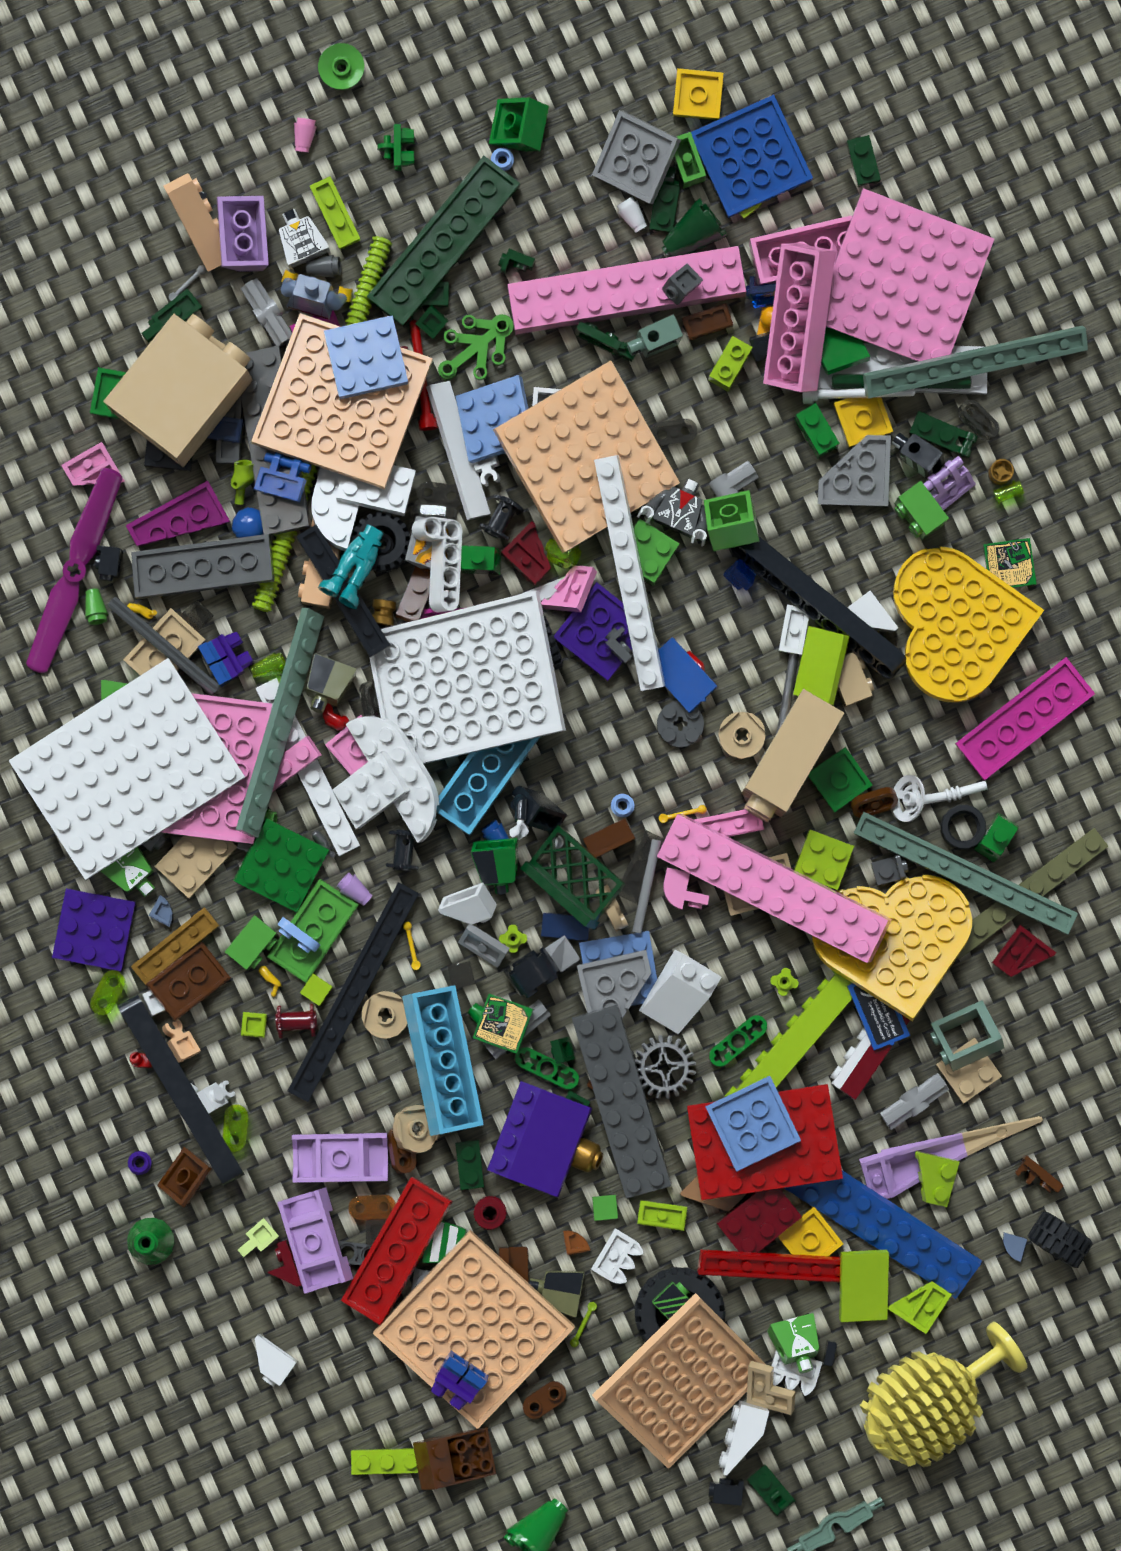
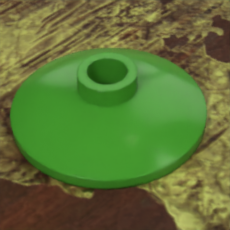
M345 43L331 45L323 51L319 58L318 71L320 77L331 88L338 90L349 89L355 86L364 74L365 65L363 57L352 45ZM345 65L346 70L339 72L338 66Z

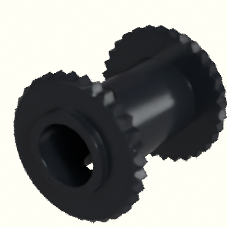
M495 495L494 499L499 501L498 506L488 525L480 523L479 526L492 537L508 541L510 538L504 533L515 511L523 512L524 509L508 497ZM506 508L509 511L507 513H504L502 510Z
M400 829L389 831V834L396 835L393 864L386 863V867L400 871L418 870L419 866L412 865L414 836L411 831ZM403 839L406 840V845L402 843Z

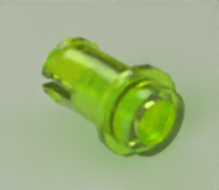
M1013 480L1011 484L993 490L997 503L1000 504L1016 496L1020 498L1024 494V490L1020 480L1016 482Z

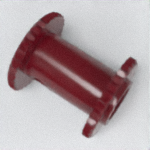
M310 1004V1011L282 1012L281 1006L277 1007L276 1030L280 1039L283 1038V1031L308 1029L311 1030L312 1037L316 1035L317 1013L314 1004Z
M486 1196L477 1202L473 1215L481 1228L492 1230L500 1227L504 1222L507 1210L501 1199L496 1198V1196ZM488 1206L497 1211V1214L493 1215V1219L484 1216L483 1211H486Z

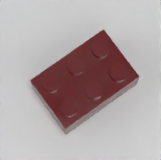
M781 1189L754 1192L717 1221L716 1224L738 1252L758 1253L801 1219L802 1216Z

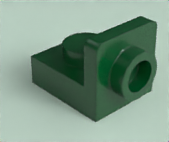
M509 248L507 254L502 253L498 266L501 267L500 272L504 275L510 263H513V267L517 270L526 272L528 269L532 271L535 265V258Z

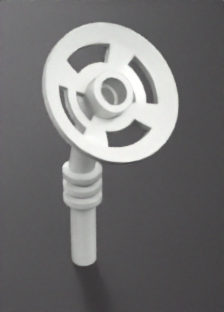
M906 775L894 787L898 803L892 810L900 821L911 822L919 816L924 804L942 801L951 802L952 799L956 801L957 798L960 800L962 796L988 790L986 781L960 788L959 786H956L955 789L951 787L950 790L947 788L945 792L925 795L921 780L916 776ZM911 782L912 785L907 786L903 791L905 785ZM900 799H902L906 808L904 812H902L900 807Z

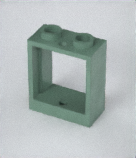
M983 1000L931 1023L933 1030L930 1033L931 1039L935 1046L940 1045L942 1061L945 1066L949 1064L952 1071H956L1004 1049L1003 1039ZM978 1017L988 1039L953 1054L943 1032Z

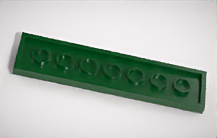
M483 155L367 295V299L388 316L393 315V320L404 327L520 187V183Z

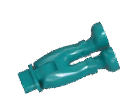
M367 524L365 530L360 532L359 536L345 550L337 569L333 573L334 577L321 581L318 589L330 597H337L352 567L356 566L352 577L347 582L348 585L339 596V601L342 604L356 609L359 605L357 589L360 590L363 581L369 575L376 561L378 547L381 546L380 540L384 533Z

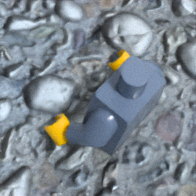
M285 269L281 280V293L286 297H290L287 308L329 320L332 310H338L345 302H351L352 288L348 289L339 286L338 294H336L329 282L315 277L291 273Z

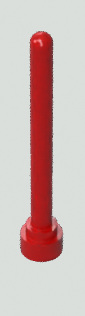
M412 320L410 322L413 352L423 355L420 327L415 324L417 320ZM427 379L419 396L422 412L420 420H418L420 431H430L438 428L436 418L431 413L429 394L426 388Z

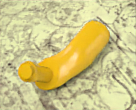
M132 603L127 605L134 613L141 614L146 619H151L157 615L156 610H150L143 605Z
M261 966L258 971L267 982L274 985L271 996L275 997L278 987H281V982L266 966Z

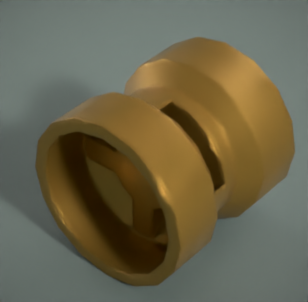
M1006 459L996 460L988 471L989 479L996 485L1006 484L1014 474L1013 465Z
M374 599L373 608L375 611L372 616L377 624L393 626L394 618L392 615L393 611L396 610V602Z

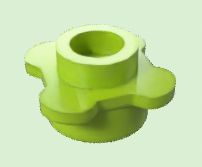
M510 925L508 931L499 936V941L509 947L511 953H515L522 943H526L527 936L519 932L516 925Z
M783 968L780 974L772 976L770 979L771 984L776 986L778 994L781 996H786L790 989L797 988L799 984L798 980L792 977L791 971L788 968Z

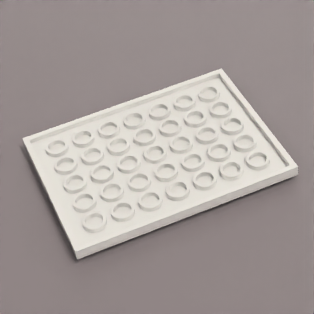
M532 591L381 629L390 646L369 657L380 716L382 719H388L395 723L405 733L423 764L566 731L539 591Z
M169 658L9 760L85 880L245 778Z

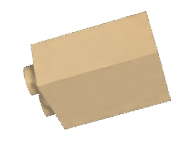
M173 314L103 401L114 415L182 467L186 465L253 381L250 373L245 368L251 358L231 342H228L224 349L221 350L208 339L215 331L194 314L186 322L176 314Z
M803 689L741 793L749 798L744 809L767 823L771 820L774 813L782 817L792 804L843 717L844 712Z

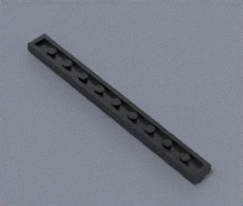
M399 882L397 883L287 1091L309 1102L419 895L418 892Z

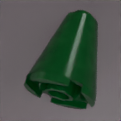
M699 198L664 238L662 250L667 257L686 255L728 236L725 229L722 230L719 226L721 224L707 204H703L702 199Z

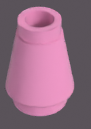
M297 118V122L294 123L295 151L309 153V148L317 128L315 126L316 120Z

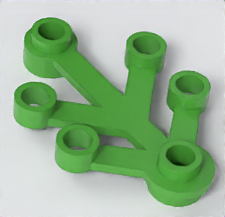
M504 314L497 315L492 320L475 319L472 315L464 316L462 325L465 329L472 330L475 327L489 330L482 336L461 334L453 329H449L444 333V340L447 344L463 343L471 345L453 360H446L440 363L438 372L442 379L452 380L457 374V368L478 352L477 365L473 370V375L477 380H484L487 377L488 343L496 338V348L491 356L492 362L496 366H501L505 363V337L512 333L514 325L512 319ZM472 319L474 323L472 326H466L465 320ZM498 323H506V328L503 330L497 327ZM449 333L455 335L453 341H449L446 338ZM495 355H502L503 360L496 362L494 360ZM445 366H450L452 368V371L450 373H445L443 371V368ZM478 369L485 371L482 377L476 375Z

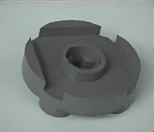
M678 700L664 706L657 719L659 735L670 746L677 748L688 747L696 742L704 728V719L698 707L689 713ZM679 717H682L683 721L687 722V726H684L681 731L673 724L678 721Z

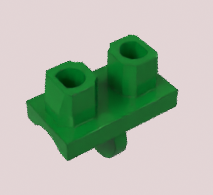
M394 124V143H391L390 135H385L384 143L377 145V150L384 152V159L386 160L391 159V152L394 151L395 171H402V167L414 165V151H402V144H414V129L401 128V124Z

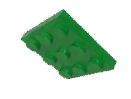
M265 818L259 837L255 838L254 844L251 845L233 881L297 912L329 849Z

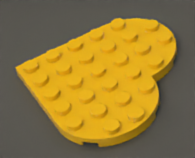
M948 547L923 549L910 556L899 569L893 587L896 609L903 621L913 629L905 647V664L909 676L925 694L944 702L967 701L981 694L991 684L1044 612L1041 607L972 558Z
M932 875L905 878L893 885L886 894L863 886L836 891L892 919L870 963H866L812 935V942L816 953L831 970L913 1022L968 942L972 929V916L966 897L951 882Z

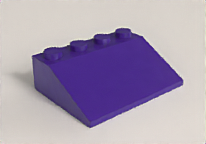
M520 1081L487 1170L559 1197L592 1108Z

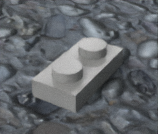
M473 924L467 926L458 941L459 944L497 968L510 949Z

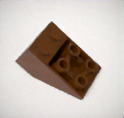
M488 1427L413 1442L421 1490H435L496 1474Z

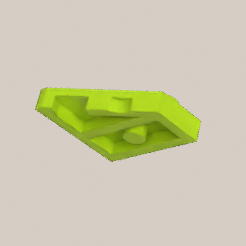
M916 1151L915 1158L918 1159L920 1169L918 1176L922 1184V1200L926 1203L947 1207L960 1162L955 1159Z
M931 1281L888 1306V1309L927 1334L952 1294Z

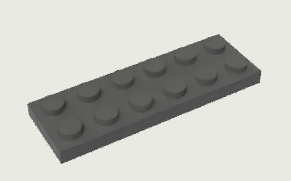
M269 534L131 552L134 593L137 600L274 582L271 536Z

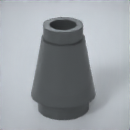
M329 255L307 261V274L335 278L337 275H341L342 272L340 257Z

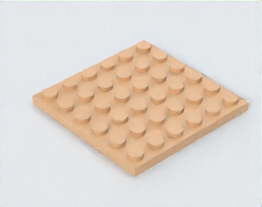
M300 313L251 442L254 445L297 458L306 463L385 489L433 359L400 347L408 379L407 385L339 400L324 335L325 330L338 328L339 326Z
M608 361L493 429L562 553L608 527L594 462L595 459L619 455L630 513L648 503L649 500L661 491L669 490L680 483L612 361Z
M469 1230L387 1316L384 1322L373 1331V1334L431 1387L435 1382L437 1371L451 1350L469 1362L468 1366L472 1364L488 1375L487 1383L479 1390L471 1404L467 1402L461 1410L456 1409L478 1429L570 1334L575 1325L476 1234ZM447 1389L442 1397L449 1403L455 1393Z
M695 1293L592 1396L669 1469L747 1392L748 1366L750 1362L765 1363Z

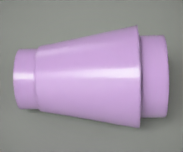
M348 872L337 885L340 893L363 906L372 897V894L369 893L355 874L351 875Z

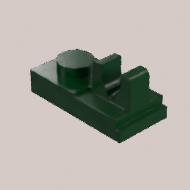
M766 1464L762 1465L747 1478L749 1483L777 1516L796 1501Z

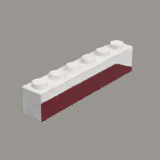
M902 1015L903 1020L907 1025L910 1020ZM864 1028L857 1036V1039L860 1040L855 1048L851 1046L843 1058L846 1059V1062L842 1068L837 1066L830 1076L833 1079L831 1084L854 1100L857 1099L892 1047L889 1044L873 1050Z

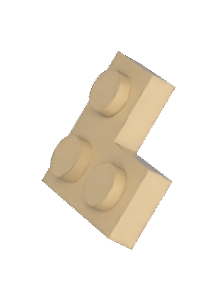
M751 1361L748 1366L747 1403L792 1415L795 1410V1391L773 1385V1366Z

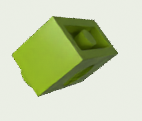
M732 336L710 373L708 381L729 392L751 354L753 347Z

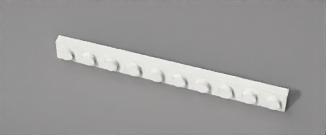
M619 455L595 459L594 462L640 689L643 691L664 687L665 682Z

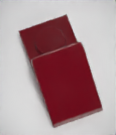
M288 1240L278 1242V1248L275 1249L278 1261L284 1262V1266L270 1270L267 1273L294 1286H301L302 1284Z

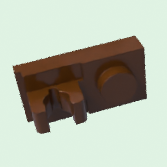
M1024 1155L1022 1157L1023 1161L1015 1171V1174L1019 1176L1022 1171L1029 1170V1177L1025 1183L1031 1184L1037 1176L1041 1180L1039 1185L1049 1193L1052 1190L1058 1193L1064 1185L1029 1156Z

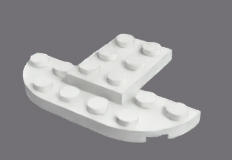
M394 465L386 488L382 489L320 467L312 497L314 524H317L328 543L345 551L350 544L359 506L405 516L416 470Z
M365 716L351 720L346 726L368 762L333 789L334 794L356 829L362 828L394 803L417 843L423 842L430 835L437 821L435 817L437 805H439V797L432 777L405 733L395 723L388 719L374 716Z

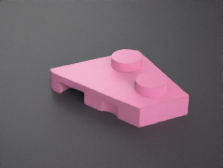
M102 442L61 465L73 486L95 484L102 468H110L119 472Z
M574 565L567 572L565 578L560 580L554 587L557 591L549 600L545 598L542 600V606L545 609L582 612L597 571L593 567Z

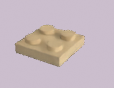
M975 1038L971 1039L955 1050L953 1054L977 1044L978 1041ZM988 1056L956 1071H952L949 1064L945 1066L942 1060L936 1064L963 1104L1002 1077Z

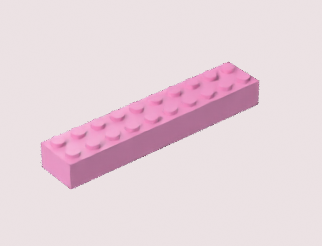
M738 246L507 284L515 335L577 325L580 321L583 323L740 298L745 297L746 294ZM688 263L703 281L685 296L679 305H676L666 296L662 287L674 273Z
M677 814L657 855L662 860L866 963L872 962L892 919L683 814Z

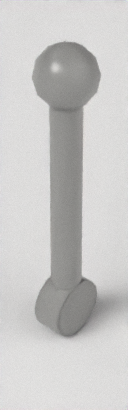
M198 266L197 272L195 274H193L175 293L172 292L169 294V300L172 301L174 298L180 295L200 274H204L206 272L205 266Z

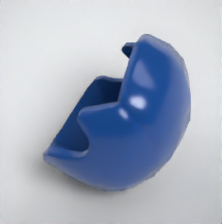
M247 507L237 512L232 520V530L237 538L264 535L260 510Z

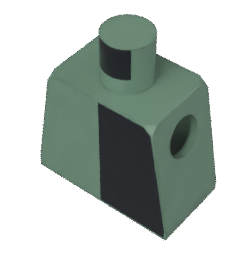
M673 314L640 329L636 335L637 339L626 343L631 356L643 352L645 357H649L679 345L683 334Z

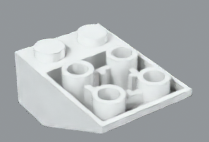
M740 1400L738 1406H733L730 1418L732 1419L731 1421H734L732 1429H727L725 1444L728 1445L726 1452H721L719 1460L723 1475H728L763 1436L769 1414L767 1408Z

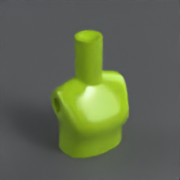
M250 460L234 462L231 486L236 490L235 504L238 505L244 504L245 488L255 480L253 473L254 464Z

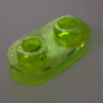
M111 970L103 975L90 1001L91 1009L96 1014L107 1015L113 1011L126 984L122 973ZM112 978L118 980V984L115 987L110 985ZM101 999H105L107 1001V1006L105 1008H101L99 1006V1001Z
M239 1104L228 1107L224 1115L223 1139L231 1152L242 1150L247 1142L249 1114L247 1109ZM234 1112H240L241 1119L239 1121L233 1119ZM233 1135L239 1137L238 1144L231 1143Z

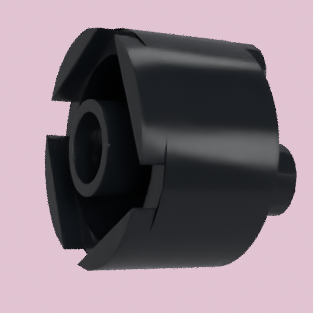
M543 946L539 947L540 952L536 953L532 950L512 964L514 968L511 972L508 969L504 971V974L519 996L525 995L526 998H529L538 991L537 987L542 983L548 985L558 978L556 972L559 969Z

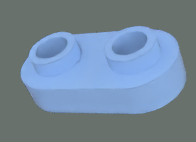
M284 917L277 924L281 927L279 929L280 933L288 939L292 936L300 941L298 946L307 953L311 950L316 952L321 944Z

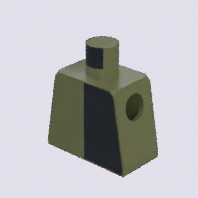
M315 653L306 695L314 698L310 709L317 713H323L327 703L338 706L354 681L357 669Z
M546 1271L544 1280L530 1278L529 1284L558 1311L572 1317H577L584 1271Z

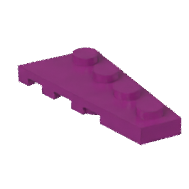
M206 481L127 524L126 527L135 544L139 547L231 522L209 481Z

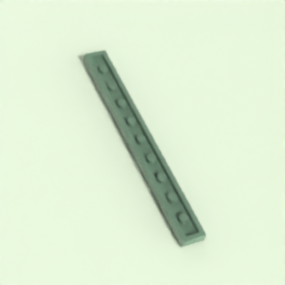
M1084 326L1073 327L864 373L865 396L869 399L1088 350L1086 328Z
M302 608L236 827L237 831L254 838H258L324 619L323 615L309 608Z
M863 812L853 833L1066 935L1069 934L1078 915L1075 911Z

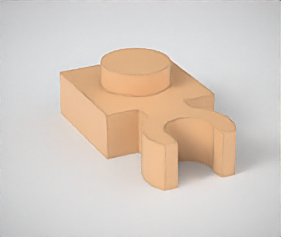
M179 1019L172 1022L175 1029H171L168 1023L162 1027L164 1034L171 1037L167 1044L178 1063L197 1055L201 1051L190 1031L183 1033L182 1023Z

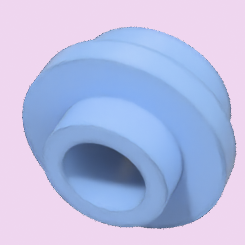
M499 148L492 153L491 161L502 170L507 171L513 166L514 156L510 150ZM505 157L507 161L504 164H500L498 159Z
M627 794L616 795L611 802V810L618 817H627L634 810V801ZM619 802H626L627 808L620 810L618 808Z

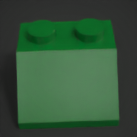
M530 97L498 99L489 144L519 151H540L549 106Z

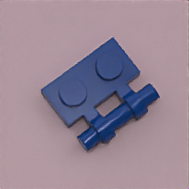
M267 452L264 461L271 463L270 469L260 467L254 490L300 503L307 480L298 476L300 472L310 473L311 464L304 463L297 458L294 460L286 458L280 453L271 454ZM281 466L291 468L289 474L279 472Z

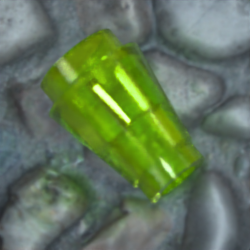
M273 652L254 665H251V671L255 679L279 675L283 673L286 661L281 652L277 654Z

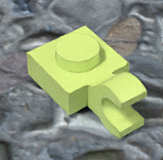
M263 1218L246 1233L250 1240L241 1246L238 1251L243 1257L255 1247L262 1251L279 1235Z

